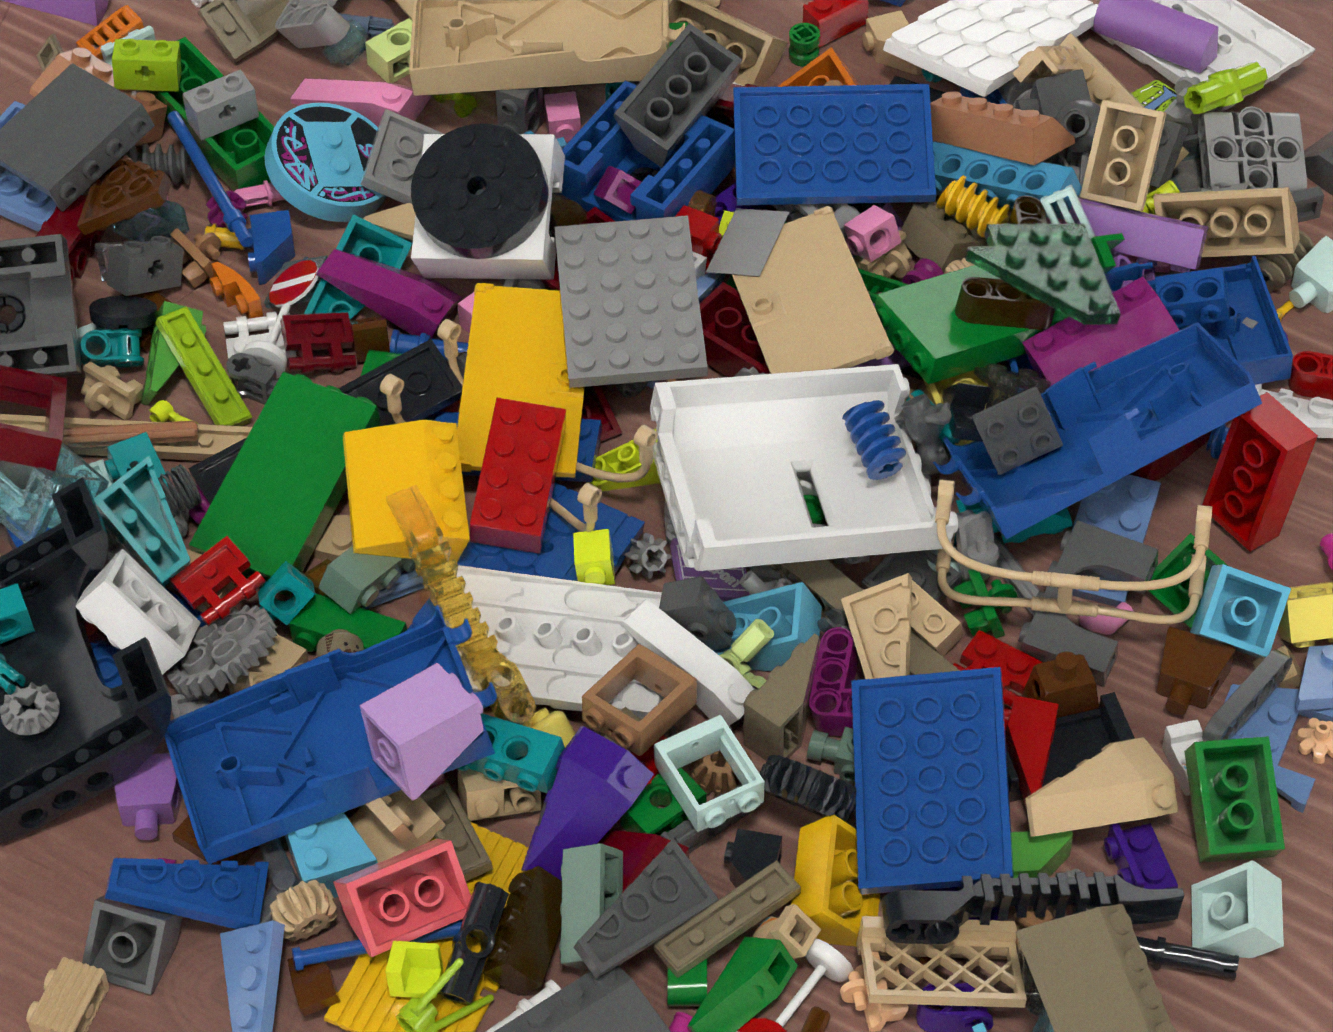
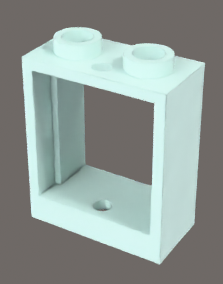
M721 714L654 744L655 766L697 832L708 827H718L726 819L741 812H750L764 802L765 781ZM720 750L743 786L699 805L677 769Z

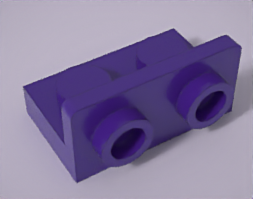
M1119 823L1109 825L1108 836L1104 838V848L1108 859L1115 861L1118 867V876L1132 885L1145 889L1178 888L1177 881L1151 823L1126 830H1121Z

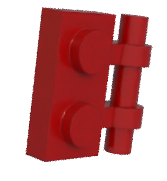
M228 536L224 537L170 579L174 588L194 610L205 601L210 605L206 611L200 614V617L207 626H210L219 618L221 620L225 619L231 614L230 609L243 599H251L257 594L255 590L266 582L258 571L247 579L243 576L242 572L248 569L251 564ZM232 581L236 587L220 599L216 593Z
M979 630L961 654L960 663L967 667L964 668L955 662L953 665L960 671L1000 667L1004 704L1012 708L1015 695H1019L1009 690L1012 689L1023 695L1033 667L1042 663V661Z

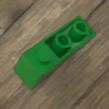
M745 936L688 1024L691 1032H736L775 1000L798 967L782 942L776 939Z

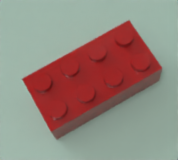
M1268 392L1260 395L1262 404L1232 420L1202 503L1203 506H1213L1212 518L1249 551L1280 535L1318 437L1316 433Z
M496 397L470 520V542L541 553L566 429V409Z

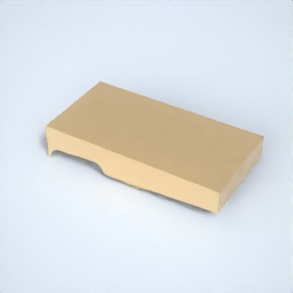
M414 0L409 64L414 96L614 83L624 82L625 80L628 82L641 81L670 47V42H674L685 29V23L677 30L669 28V0Z

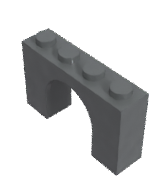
M1077 520L1072 532L1068 530L1065 532L1060 545V551H1063L1058 562L1052 561L1048 572L1100 577V580L1151 581L1158 565V549ZM1047 586L1045 592L1039 591L1036 597L1057 599L1058 587ZM1143 590V591H1135V592H1138V593H1141V594H1144V595H1145L1146 590ZM1034 610L1035 615L1031 623L1026 621L1019 635L1018 641L1022 643V652L1042 661V663L1056 660V656L1064 651L1072 652L1075 655L1082 654L1086 658L1096 684L1104 687L1118 656V641L1075 625L1066 614Z

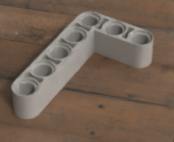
M289 0L277 19L275 28L296 48L301 49L338 43L347 34L350 24L333 9L337 0Z

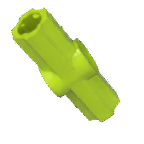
M1251 62L1237 68L1208 75V80L1187 88V93L1183 96L1185 106L1193 114H1201L1216 107H1225L1239 103L1244 100L1243 96L1264 88V83L1268 79L1266 69L1261 67L1258 62Z

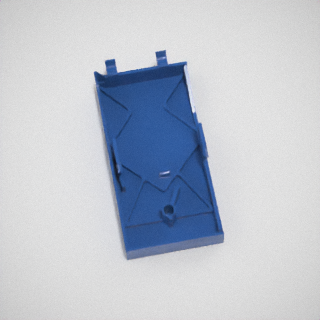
M437 605L434 607L433 616L427 622L367 649L355 653H347L341 649H336L171 720L164 737L197 844L208 864L401 790L373 761L360 705L438 663L448 674L454 673L461 682L462 687L469 694L472 692L476 694L483 708L492 705L497 699L493 683L489 682L488 688L481 692H474L456 645L467 641L472 635L468 619H464V623L457 628H449L446 626L440 608ZM483 720L484 730L442 774L495 754Z

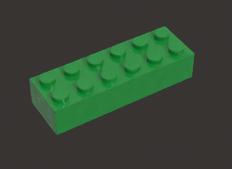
M186 37L177 40L180 41L182 69L179 92L145 91L153 94L156 99L167 105L165 121L170 126L171 124L167 119L168 114L172 111L179 112L211 168L233 191L240 188L262 185L265 180L268 183L271 182L265 166V150L274 126L259 110V117L202 141L188 123L182 93L214 81L224 75Z

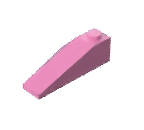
M305 78L291 96L290 103L298 106L309 103L340 105L360 113L378 127L385 109L415 121L431 99V95L414 96L411 87L401 84Z

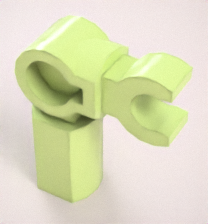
M755 619L733 642L731 649L719 655L736 668L757 689L767 680L761 676L753 675L750 672L752 669L747 662H750L773 638L774 631L763 620Z

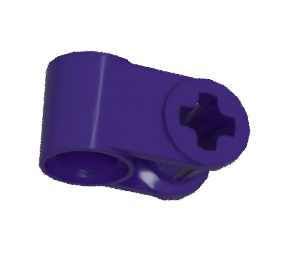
M956 983L954 985L962 992H973L975 990L968 983ZM928 984L922 990L933 991L937 987ZM918 1005L917 1024L926 1032H974L972 1027L982 1022L988 1031L994 1025L993 1016L988 1012V1007ZM928 1006H938L942 1010H932Z

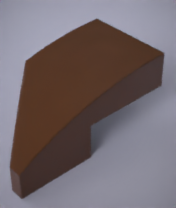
M293 958L287 959L298 1006L304 1017L341 1002L331 969L328 965L316 963L303 966L304 970L295 971Z

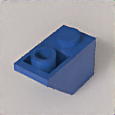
M289 210L250 215L251 228L248 231L254 241L248 248H254V252L248 253L250 272H257L259 285L266 284L295 257Z

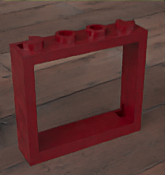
M0 365V400L46 409L44 432L0 423L1 461L51 471L56 470L63 440L67 390L66 378Z

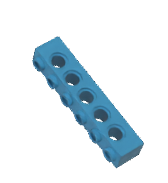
M933 142L936 195H941L952 181H957L963 175L967 177L964 187L967 188L975 182L978 184L975 192L976 195L986 189L988 191L987 202L996 196L999 198L997 206L1003 207L1007 203L1012 210L1015 200L1020 196H1032L1041 200L1042 197L1049 196L1057 190H1063L1066 186L1072 184L1078 197L1082 189L1072 167L1045 162L1030 165L966 148ZM1066 196L1063 199L1070 211L1072 204L1069 197ZM1057 201L1051 203L1057 218L1064 219Z

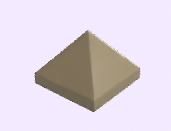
M51 34L36 55L43 72L58 54L64 52L55 34Z

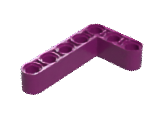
M831 628L823 634L809 698V706L815 728L818 731L829 733V736H842L845 727L853 729L851 681L855 680L858 655L852 634L846 628Z

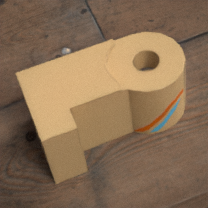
M796 904L786 906L779 918L773 916L764 918L752 937L780 940L792 958L795 959L807 954L821 928Z

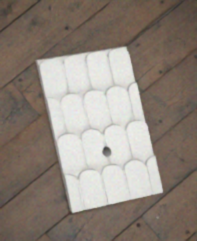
M950 0L920 15L917 21L893 32L891 38L886 40L883 50L985 97L1015 78L1012 73L1020 66L1018 61L1027 52L1034 51L1038 46H1059L1070 33L1077 37L1093 27L1098 5H1094L1093 2L1088 0Z
M1151 0L1218 26L1217 57L1201 73L1097 33L1110 44L1118 45L1142 64H1148L1174 84L1181 77L1185 76L1197 77L1202 82L1208 80V75L1237 68L1251 62H1258L1267 72L1268 79L1265 81V85L1270 81L1276 80L1281 74L1292 67L1300 65L1305 59L1312 56L1315 48L1237 0ZM1235 104L1225 107H1216L1215 110L1222 112L1223 110H1227L1233 107Z
M446 564L437 605L440 608L446 626L449 628H457L464 623V619H468L472 635L467 641L456 645L474 692L485 690L488 688L489 682H492L497 694L496 701L550 705L554 709L582 711V695L639 644L621 623L646 598L659 608L662 592ZM634 679L609 704L620 711L627 707L637 717L643 719L664 697Z

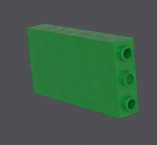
M1011 254L877 295L875 309L889 341L928 385L1026 354L1022 342L1045 330L972 324L960 320L955 314L961 285L966 278L981 277L1016 281ZM1055 259L1054 264L1060 299L1051 326L1095 303L1088 293Z
M282 372L190 541V550L204 554L224 537L228 536L251 564L248 569L242 572L246 579L258 571L267 582L285 561L302 573L347 488L343 435L349 431L379 427L381 420L377 406L365 397L354 398L344 394L337 387L331 385L324 387L313 383L312 380L304 375L295 374L294 376ZM281 590L278 593L290 597L292 592L288 590Z

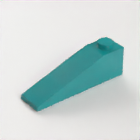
M353 214L336 249L401 269L413 243ZM321 278L304 314L348 312L349 319L351 320L365 305Z

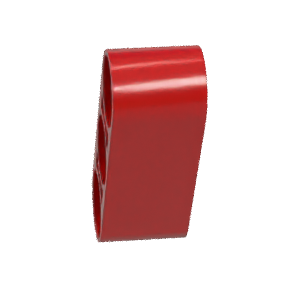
M1313 351L1298 352L1292 360L1291 376L1288 379L1290 390L1300 396L1333 400V355Z

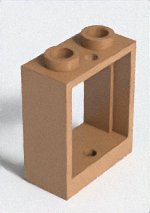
M638 644L582 695V720L591 729L599 730L612 738L617 745L641 756L697 703V679L643 645ZM634 679L664 697L639 722L609 704Z

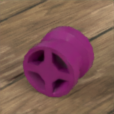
M922 258L914 265V271L907 272L902 281L906 284H913L943 275L944 273L934 261Z

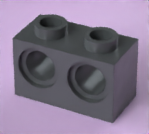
M543 87L495 90L498 125L509 128L518 134H524V132L530 130L535 134L545 121Z

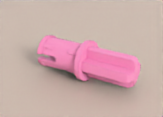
M267 180L263 181L262 185L240 188L234 191L243 198L246 207L266 203L268 206H272V202L285 200L273 184L268 183Z

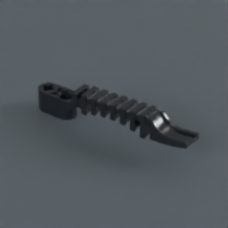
M1075 872L1074 877H1067L1066 873H1056L1055 877H1048L1047 873H1038L1036 878H1029L1028 873H1019L1018 878H1010V874H1000L999 878H991L990 874H981L979 881L974 885L972 876H962L959 891H893L883 897L881 906L886 937L890 941L901 944H946L958 937L960 933L959 927L970 917H978L980 925H990L993 907H996L998 920H1008L1010 906H1015L1017 918H1026L1028 906L1034 907L1036 917H1045L1047 906H1052L1054 917L1058 919L1065 917L1067 905H1071L1072 913L1076 914L1086 911L1087 905H1090V909L1123 904L1126 913L1131 918L1132 925L1178 919L1185 895L1183 888L1145 889L1126 882L1118 875L1104 876V872H1094L1093 877H1086L1085 872Z

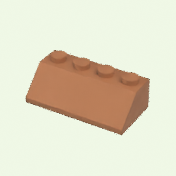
M74 48L71 51L58 54L30 87L29 93L36 97L72 63L114 87L113 68L91 54L89 50ZM118 89L142 103L155 125L135 145L139 146L161 139L167 105L145 90Z
M946 92L942 94L941 98L930 103L933 141L1030 165H1036L1075 144V137L1056 119L1041 115L1037 110H1020L1013 108L1011 104H994L987 102L985 98L962 96L959 92Z

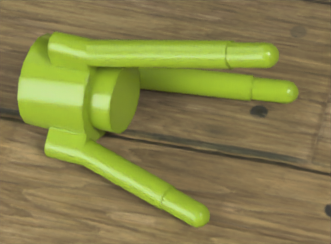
M458 958L423 997L411 998L399 1010L400 1013L396 1018L406 1032H438L440 1029L492 1002L494 996L489 994L435 1022L438 1011L430 1001L463 965V959Z

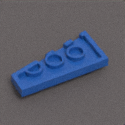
M114 858L110 866L104 898L224 927L240 929L260 923L269 862H255L254 866L238 865L237 861H221L220 865L200 864L199 860H184L182 864L165 863L163 859Z

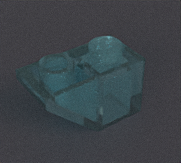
M168 200L159 208L147 209L138 213L130 220L123 219L112 224L114 233L138 242L149 241L154 236L171 238L170 233L176 228L184 235L190 231L184 207Z

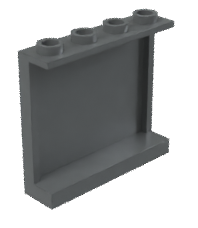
M72 63L0 129V173L2 174L6 169L49 195L58 209L63 212L155 125L142 103Z

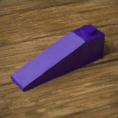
M585 726L579 728L559 756L556 765L558 772L552 790H548L544 802L547 805L540 825L535 827L521 869L523 872L540 866L562 881L563 849L597 844L632 806L654 775L628 750Z

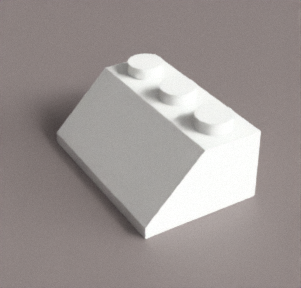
M123 549L117 552L87 586L75 606L80 611L82 617L87 622L96 625L107 636L109 642L118 649L122 650L146 637L150 642L162 675L185 656L200 625V621Z

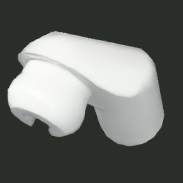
M753 571L747 572L739 582L751 595L792 584L786 578L763 582Z

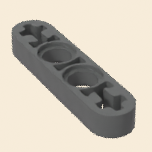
M1277 649L1271 651L1212 716L1204 730L1203 741L1231 739L1281 684L1291 667L1292 658Z

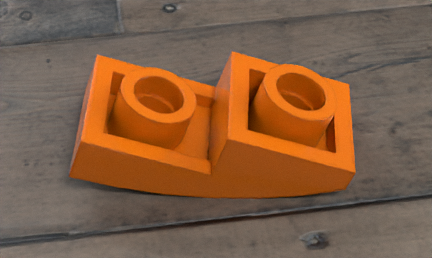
M218 261L211 263L214 277L209 278L214 295L216 297L221 296L227 308L236 305L240 315L246 314L248 319L263 317L261 299L254 288L230 267Z

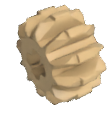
M311 880L308 883L301 881L294 887L289 886L287 891L279 893L276 896L277 900L270 904L272 919L285 925L283 938H288L290 942L297 941L300 938L307 940L311 935H318L320 930L328 928L330 922L337 917V907L330 889H327L325 883H319L317 880Z

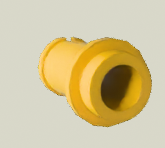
M214 223L212 226H206L205 234L214 233L221 241L220 247L244 250L245 247L241 245L235 233L230 232L228 228L218 227Z

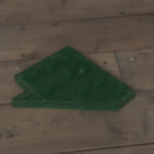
M987 224L984 235L988 246L967 247L966 261L1082 324H1118L1121 315L1084 224Z

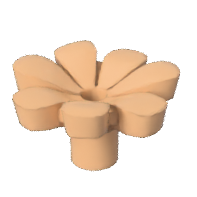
M1317 718L1309 719L1307 728H1300L1296 734V740L1301 742L1298 750L1303 755L1313 752V762L1322 764L1325 762L1326 754L1333 758V722L1319 721Z

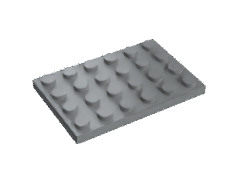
M688 216L554 227L569 388L708 376Z

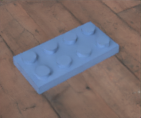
M1127 475L1081 500L1073 528L1076 521L1079 520L1144 544L1161 483L1133 475ZM1073 589L1072 596L1117 607L1121 602L1126 603L1129 591Z

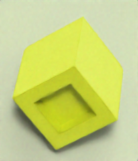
M393 941L385 970L390 996L421 998L443 973V962L438 944Z

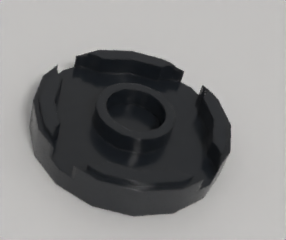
M109 296L95 300L90 304V320L93 324L110 330L119 329V324H128V329L131 330L142 329L155 323L157 306L148 299L136 296Z

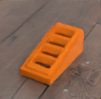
M125 5L76 42L77 48L89 50L91 54L102 60L103 55L100 50L102 45L108 42L113 43L115 39H121L136 29L144 28L143 21L128 5ZM97 44L99 47L95 49L92 45Z

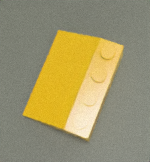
M417 420L345 432L343 435L353 553L457 563L470 537L456 423Z

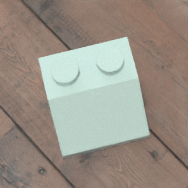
M1249 861L1191 885L1192 947L1230 955H1239V958H1255L1284 946L1282 881L1255 861Z

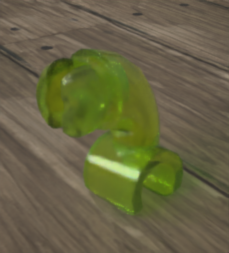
M463 93L433 95L434 99L440 103H444L445 100L454 101L453 109L460 118L468 116L477 106V100L470 94L465 96Z

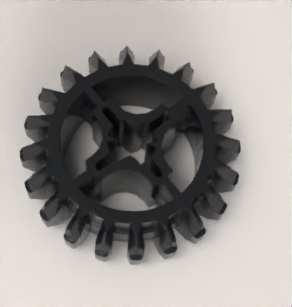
M776 754L768 756L766 763L763 764L759 773L765 781V793L819 816L836 815L843 821L848 822L851 813L853 814L856 808V787L787 757Z

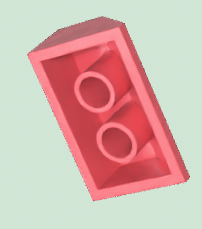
M435 839L333 881L346 919L370 957L390 950L393 941L409 942L463 919L471 898L452 841Z

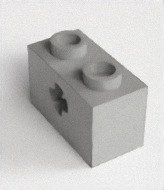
M241 69L182 93L187 121L201 141L259 117L255 88Z

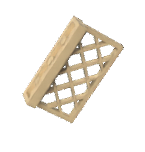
M862 916L856 946L858 955L862 956L868 1003L1025 1008L1027 998L1015 944L1017 936L1015 933L1017 932L1015 921L990 920V925H980L979 920H967L959 927L960 933L958 937L949 943L901 944L894 943L886 937L883 917ZM872 951H878L879 955L892 956L893 958L884 964L872 955ZM913 957H930L931 960L923 965ZM951 958H968L970 961L961 966ZM989 959H1007L1008 962L1003 967H999ZM902 963L915 973L906 979L893 969ZM940 964L952 972L953 975L945 980L932 970ZM980 966L992 974V976L983 981L970 971ZM885 977L898 987L894 990L877 989L876 983ZM924 978L937 988L933 991H923L915 984ZM962 979L974 987L975 990L973 992H962L954 985ZM998 981H1002L1011 987L1014 993H1001L993 988V986Z

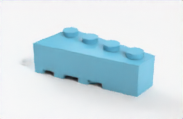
M344 812L284 835L299 881L308 883L311 880H317L319 883H325L334 898L338 897L333 881L378 863L376 857Z

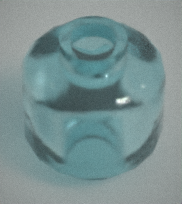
M353 19L347 21L350 24V28L344 38L336 44L324 46L325 49L322 50L324 56L334 65L340 62L343 65L349 66L366 51L365 42L368 34Z

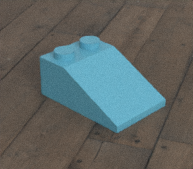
M803 582L723 602L734 613L736 618V629L733 631L731 645L755 619L763 620L774 631L773 638L750 662H747L752 670L772 671L776 666H782L790 658L793 650L799 643H805L814 633L820 636L817 622L821 619L822 606ZM731 646L728 648L716 649L713 651L720 655L728 649H731Z

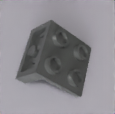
M1032 387L972 416L998 475L1063 446L1037 387Z

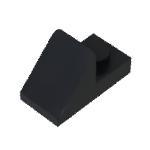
M957 383L943 389V402L950 404L952 418L949 426L953 438L983 442L972 416L985 409L991 387Z

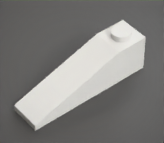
M647 598L621 623L639 644L697 679L696 705L709 719L721 714L729 726L744 715L743 704L748 694L754 690L753 686L736 668Z

